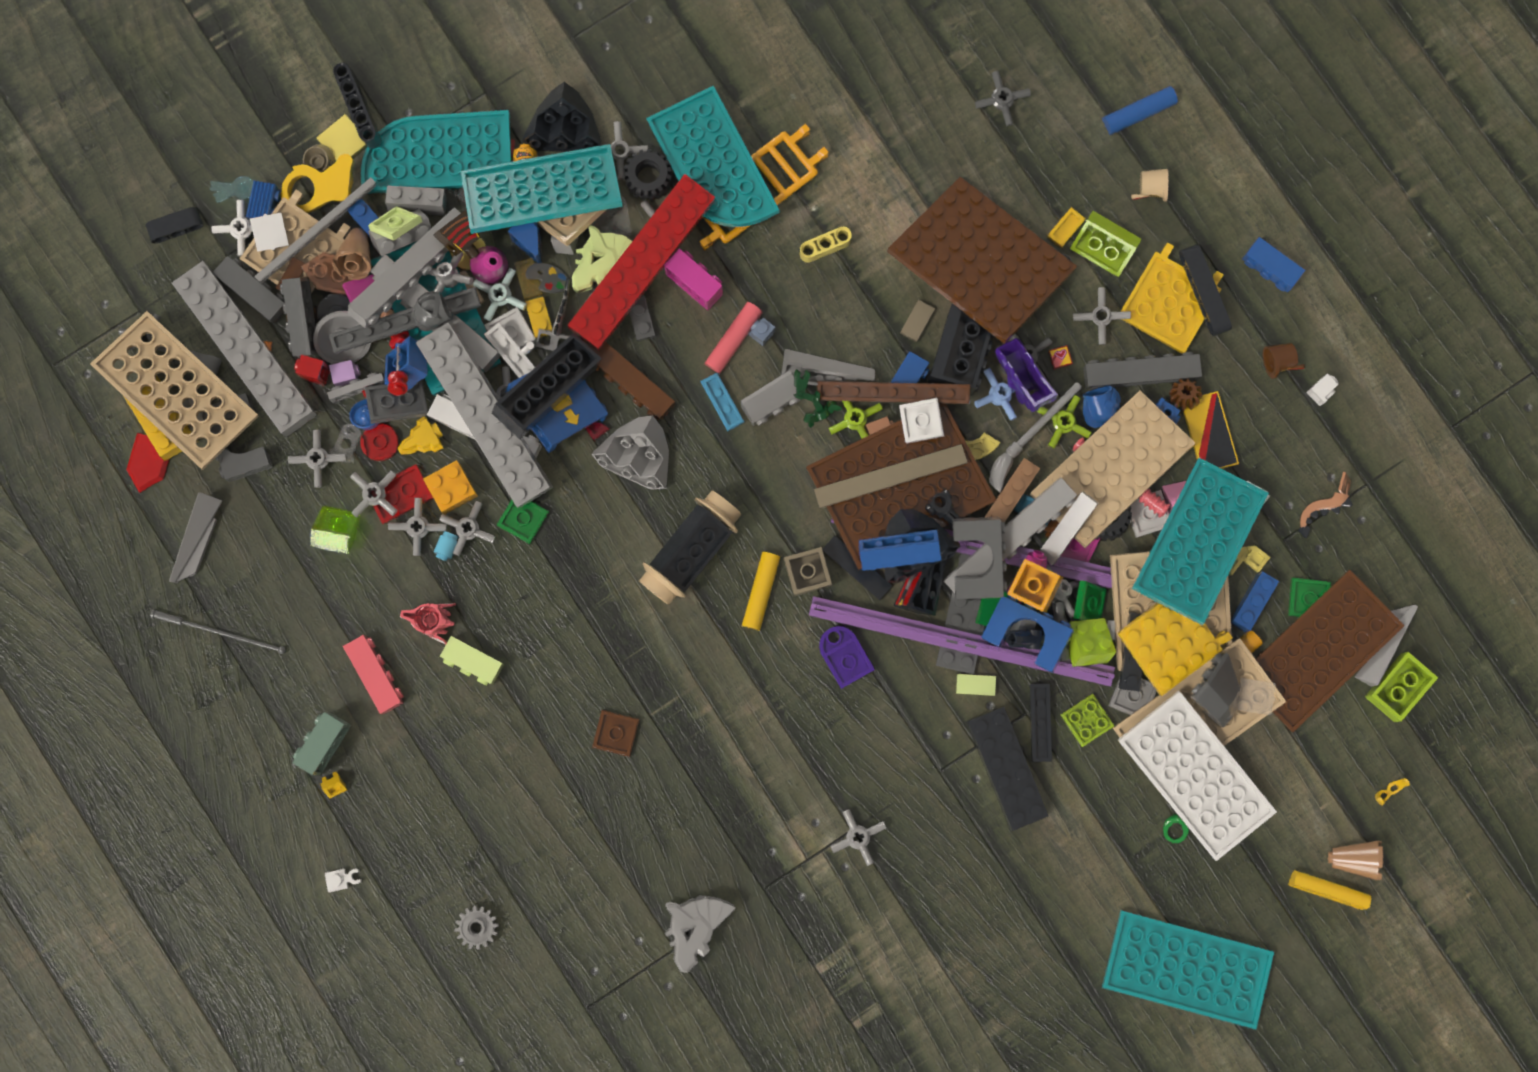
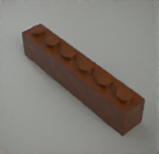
M580 337L584 343L602 358L596 371L600 369L605 373L604 378L611 384L615 382L619 386L618 390L625 396L629 394L634 398L632 402L639 408L643 406L647 410L646 414L648 416H653L661 422L675 406V401L608 343H605L600 351H598Z

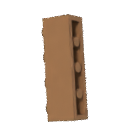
M1024 458L985 517H1000L1001 522H1005L1040 468Z

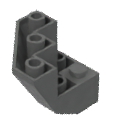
M1218 652L1211 660L1213 664L1210 667L1212 669L1207 668L1201 675L1203 677L1200 681L1202 684L1198 683L1191 692L1193 694L1191 698L1204 708L1203 712L1220 727H1225L1235 714L1240 686L1229 654L1226 652L1220 654Z

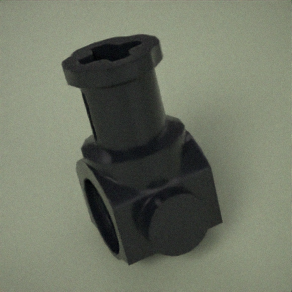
M944 489L942 492L929 498L925 510L931 516L943 517L949 523L951 530H953L952 519H962L964 517L960 516L953 509L952 496ZM936 498L942 501L941 508L935 505Z

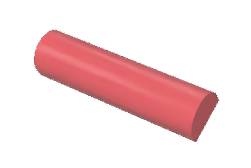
M747 302L704 364L720 375L751 331L753 324L762 315V311L754 304Z

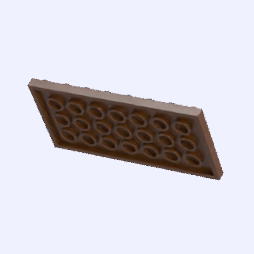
M1351 570L1342 575L1255 658L1286 701L1272 713L1292 733L1405 626Z

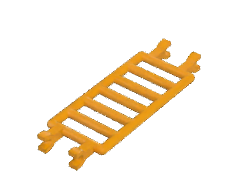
M806 124L791 136L783 131L751 155L754 163L778 191L779 195L774 198L777 205L818 174V170L814 166L828 157L827 154L829 152L823 147L808 159L797 146V142L810 134V129ZM783 140L809 171L800 178L775 148ZM766 153H771L794 182L786 190L760 159ZM704 218L714 232L700 241V246L705 251L718 239H721L723 243H728L749 226L735 227L726 235L718 224Z

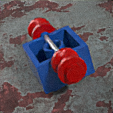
M409 331L390 336L389 345L393 350L386 355L385 385L388 386V391L396 396L405 394L417 382L424 379L428 373L427 360L416 344L418 340L409 336Z

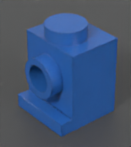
M1161 398L1156 403V406L1163 413L1165 410L1170 412L1168 417L1177 424L1181 417L1178 415L1180 410Z

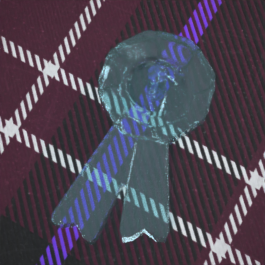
M241 176L236 178L233 183L210 181L211 187L209 190L220 191L213 194L217 203L233 195L244 200L251 196L253 180L247 176Z

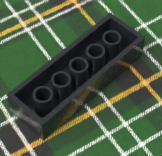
M573 333L498 400L493 407L492 414L520 440L598 368L602 358Z
M999 708L967 721L966 724L1009 830L1014 831L1049 817L1005 708Z

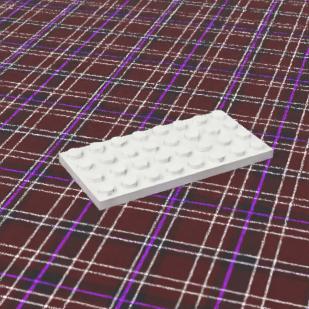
M1179 691L1118 739L1119 743L1215 861L1220 859L1277 812Z

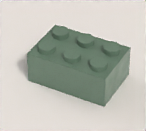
M327 712L318 715L314 722L316 726L306 734L304 745L302 748L299 747L293 755V758H295L293 764L311 775L322 774L352 726L336 715Z

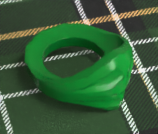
M1178 814L1168 817L1163 824V835L1171 843L1184 841L1189 833L1188 826ZM1173 823L1182 825L1183 834L1180 838L1173 839L1168 835V829Z

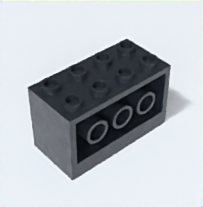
M954 304L951 305L928 384H970V396H972L973 392H977L980 387L982 377L979 374H982L985 369L987 359L984 357L988 356L993 341L989 339L993 338V335Z

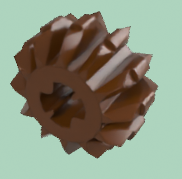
M1180 378L1178 383L1174 382L1172 385V389L1169 392V395L1172 396L1170 401L1175 403L1176 408L1182 406L1183 411L1186 407L1192 410L1194 406L1199 405L1202 399L1201 386H1196V381L1191 383L1190 379L1187 378L1186 382H1184Z

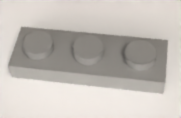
M374 372L369 374L366 379H355L344 387L342 385L333 387L332 391L327 392L329 400L335 403L362 393L365 387L385 384V376L382 373Z

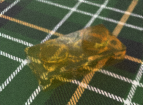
M533 258L515 262L524 300L543 295L542 291L539 290V280L527 279L525 275L528 267L534 264Z

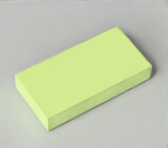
M957 674L956 694L995 696L996 676Z

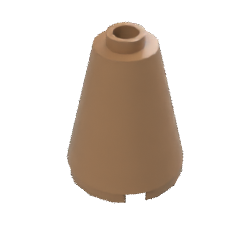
M354 228L350 230L335 254L332 265L338 275L348 276L350 280H360L368 276L371 270V257L368 234L363 229Z
M1382 841L1332 848V852H1328V863L1332 864V868L1374 880H1381L1382 874L1380 869L1383 867Z

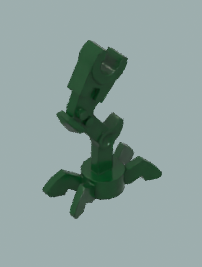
M795 370L794 386L796 387V393L793 394L794 397L799 400L806 399L812 401L815 407L814 412L806 413L803 419L805 423L808 422L809 428L814 426V422L826 419L834 410L839 411L842 409L841 406L837 405L836 401H827L826 405L821 406L819 402L820 393L818 391L814 395L805 392L810 372L805 370L804 376L800 377V371Z

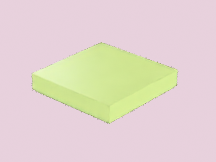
M396 206L368 226L370 231L394 241L420 224L422 218L417 214Z

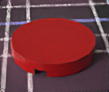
M379 423L375 428L365 430L360 439L363 453L370 459L386 461L396 454L399 447V437L393 428Z

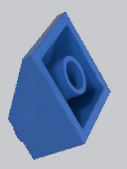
M538 223L512 226L508 230L512 241L536 263H542V242Z

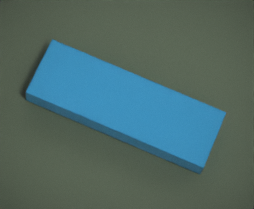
M718 373L700 381L727 432L744 423Z

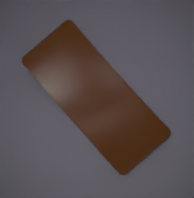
M293 257L276 288L280 290V284H282L284 279L300 278L303 272L301 266L306 263Z

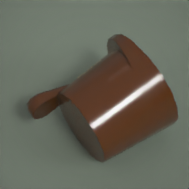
M1292 343L1266 346L1263 349L1265 369L1268 376L1272 379L1276 378L1280 372L1305 368V364L1298 365V354Z

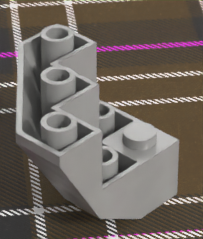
M653 416L638 417L619 427L592 453V456L602 468L650 490L663 489L667 486L669 449L663 428Z

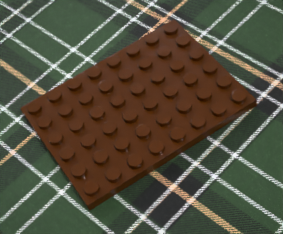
M961 177L887 250L891 256L1004 344L1077 268V265Z
M939 403L944 437L906 444L901 419L806 466L817 489L962 444L967 464L826 507L858 570L862 569L859 540L884 537L889 520L900 509L919 511L933 518L944 528L949 523L943 517L931 516L925 510L929 498L942 492L944 489L952 496L953 509L963 517L997 501L945 403ZM936 498L935 505L941 508L942 501Z

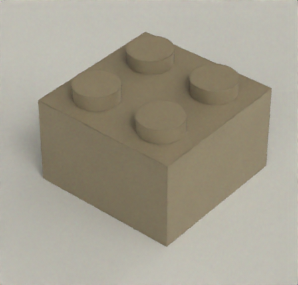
M821 547L784 557L794 597L831 587L832 583Z

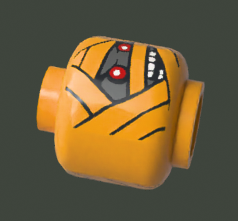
M528 144L520 145L513 152V161L538 157L537 151Z

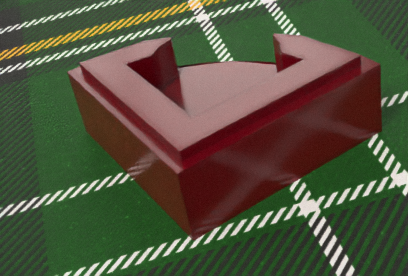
M594 422L585 428L594 441L609 431V428L600 422Z

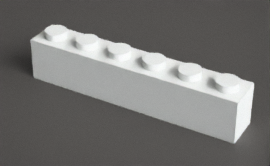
M445 394L443 397L437 395L427 416L475 440L450 397ZM531 435L528 437L523 436L535 458H537L542 448L541 444L538 443L539 439Z

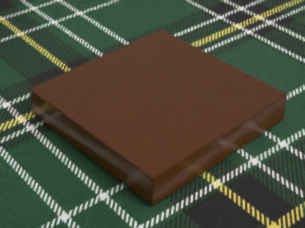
M602 710L592 748L630 757L640 719Z

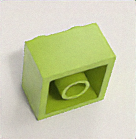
M1105 618L1069 622L1072 625L1071 629L1074 631L1069 641V653L1073 667L1105 664L1116 654Z

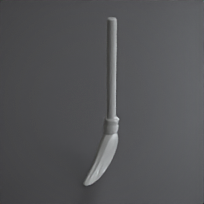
M1078 382L1017 442L1014 441L1006 449V452L995 460L990 471L989 483L999 493H1001L1004 480L1012 467L1013 458H1016L1023 451L1022 447L1081 389L1082 386Z

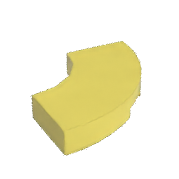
M983 433L978 439L966 441L975 460L988 456L1000 444L999 441L986 433Z

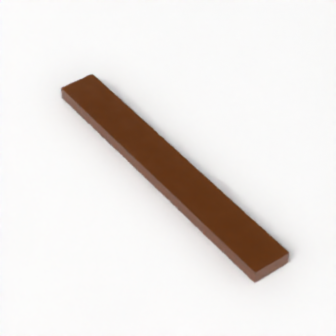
M818 381L817 391L820 393L819 400L913 403L938 398L939 403L970 404L971 385Z

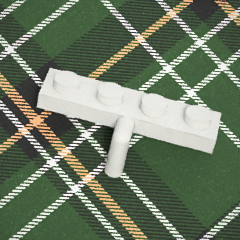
M497 323L484 334L519 378L535 368L526 357L534 349L532 342H528L525 347L520 349L500 323Z

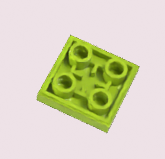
M1094 694L1089 695L1060 714L1081 747H1084L1114 727V724Z

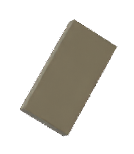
M918 300L900 334L917 342L935 308Z

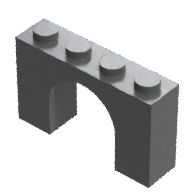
M246 393L238 395L255 412L250 396ZM222 401L212 404L211 406L215 408L219 407ZM203 412L202 418L203 420H206L208 414L206 412ZM227 412L225 419L233 420L236 416L235 412ZM214 425L211 428V433H220L222 427ZM226 447L215 458L220 463L219 473L222 479L225 478L228 482L273 468L268 449L265 447L242 454L231 453Z
M1000 517L952 519L954 541H982L991 548L993 554L992 563L984 573L977 576L954 577L956 599L1004 597L1003 592H1007V582L1003 580V572H1006V561H1002V553L1006 552L1005 541H1002L1001 534H1005V523L1001 522Z

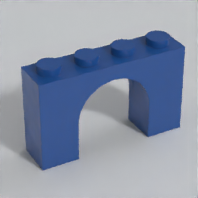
M1010 595L1007 598L1001 597L981 638L1001 648L1008 631L1016 622L1021 620L1035 621L1043 628L1045 641L1034 664L1054 673L1074 632L1071 629L1072 625L1062 620L1058 623L1053 620L1054 617L1046 612H1043L1041 615L1035 612V607L1026 603L1023 606L1017 603L1018 599Z

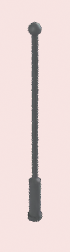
M154 608L150 613V618H157L178 625L185 624L273 649L280 654L286 652V648L283 646L276 647L185 621L182 617L157 611Z

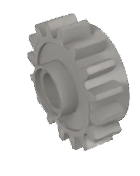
M476 905L473 906V911L469 908L465 909L466 915L464 913L459 914L462 920L456 921L460 926L455 931L460 932L457 939H464L462 945L469 943V949L476 945L477 950L481 949V944L484 947L488 946V940L494 942L492 936L498 934L495 928L499 924L494 922L497 917L490 915L492 910L486 912L485 906L478 910ZM474 922L481 924L482 930L480 933H476L473 930Z

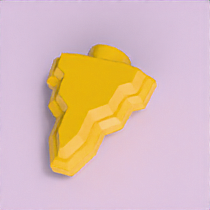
M424 416L417 420V425L411 429L410 436L405 438L397 449L401 455L413 454L417 451L426 453L432 450L437 452L444 449L439 439L443 434L436 422L430 424L427 417Z

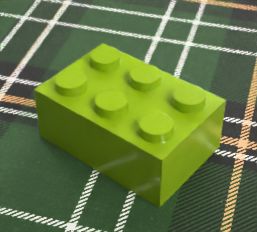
M1409 652L1401 653L1386 670L1379 684L1373 686L1364 697L1393 722H1401L1438 677Z

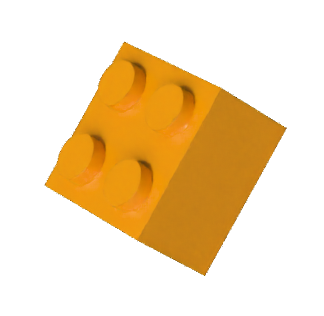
M457 460L423 478L440 511L444 515L478 497L461 464Z
M1024 559L1008 595L1043 612H1047L1063 577Z

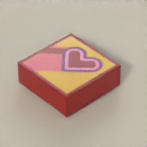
M1067 346L1048 351L1053 370L1073 364Z

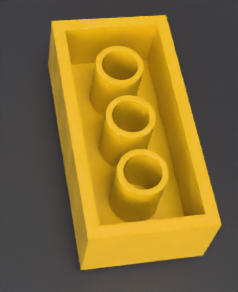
M156 375V381L162 382L161 379ZM145 386L142 388L141 393L149 395L152 388ZM125 398L159 456L164 461L182 452ZM164 399L157 400L155 407L163 408L166 401ZM177 412L171 413L169 420L177 421L180 414ZM189 425L183 428L184 434L192 433Z

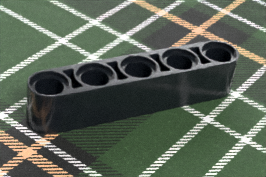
M338 63L333 69V74L358 135L367 147L371 149L377 148L381 144V136L357 78L346 63Z
M1196 244L1180 250L1179 257L1210 334L1216 336L1232 330L1231 321L1200 246Z

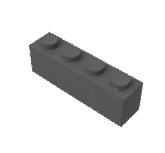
M227 256L213 271V274L272 324H275L284 314L283 303H285V299L279 293L274 295L270 292L272 288L267 283L263 282L260 284L255 278L256 274L250 269L246 272L242 268L243 264L238 259L234 258L232 260Z

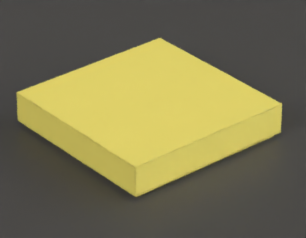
M346 114L317 137V140L322 145L327 146L332 151L336 161L343 154H349L353 158L367 147L360 139L355 125Z

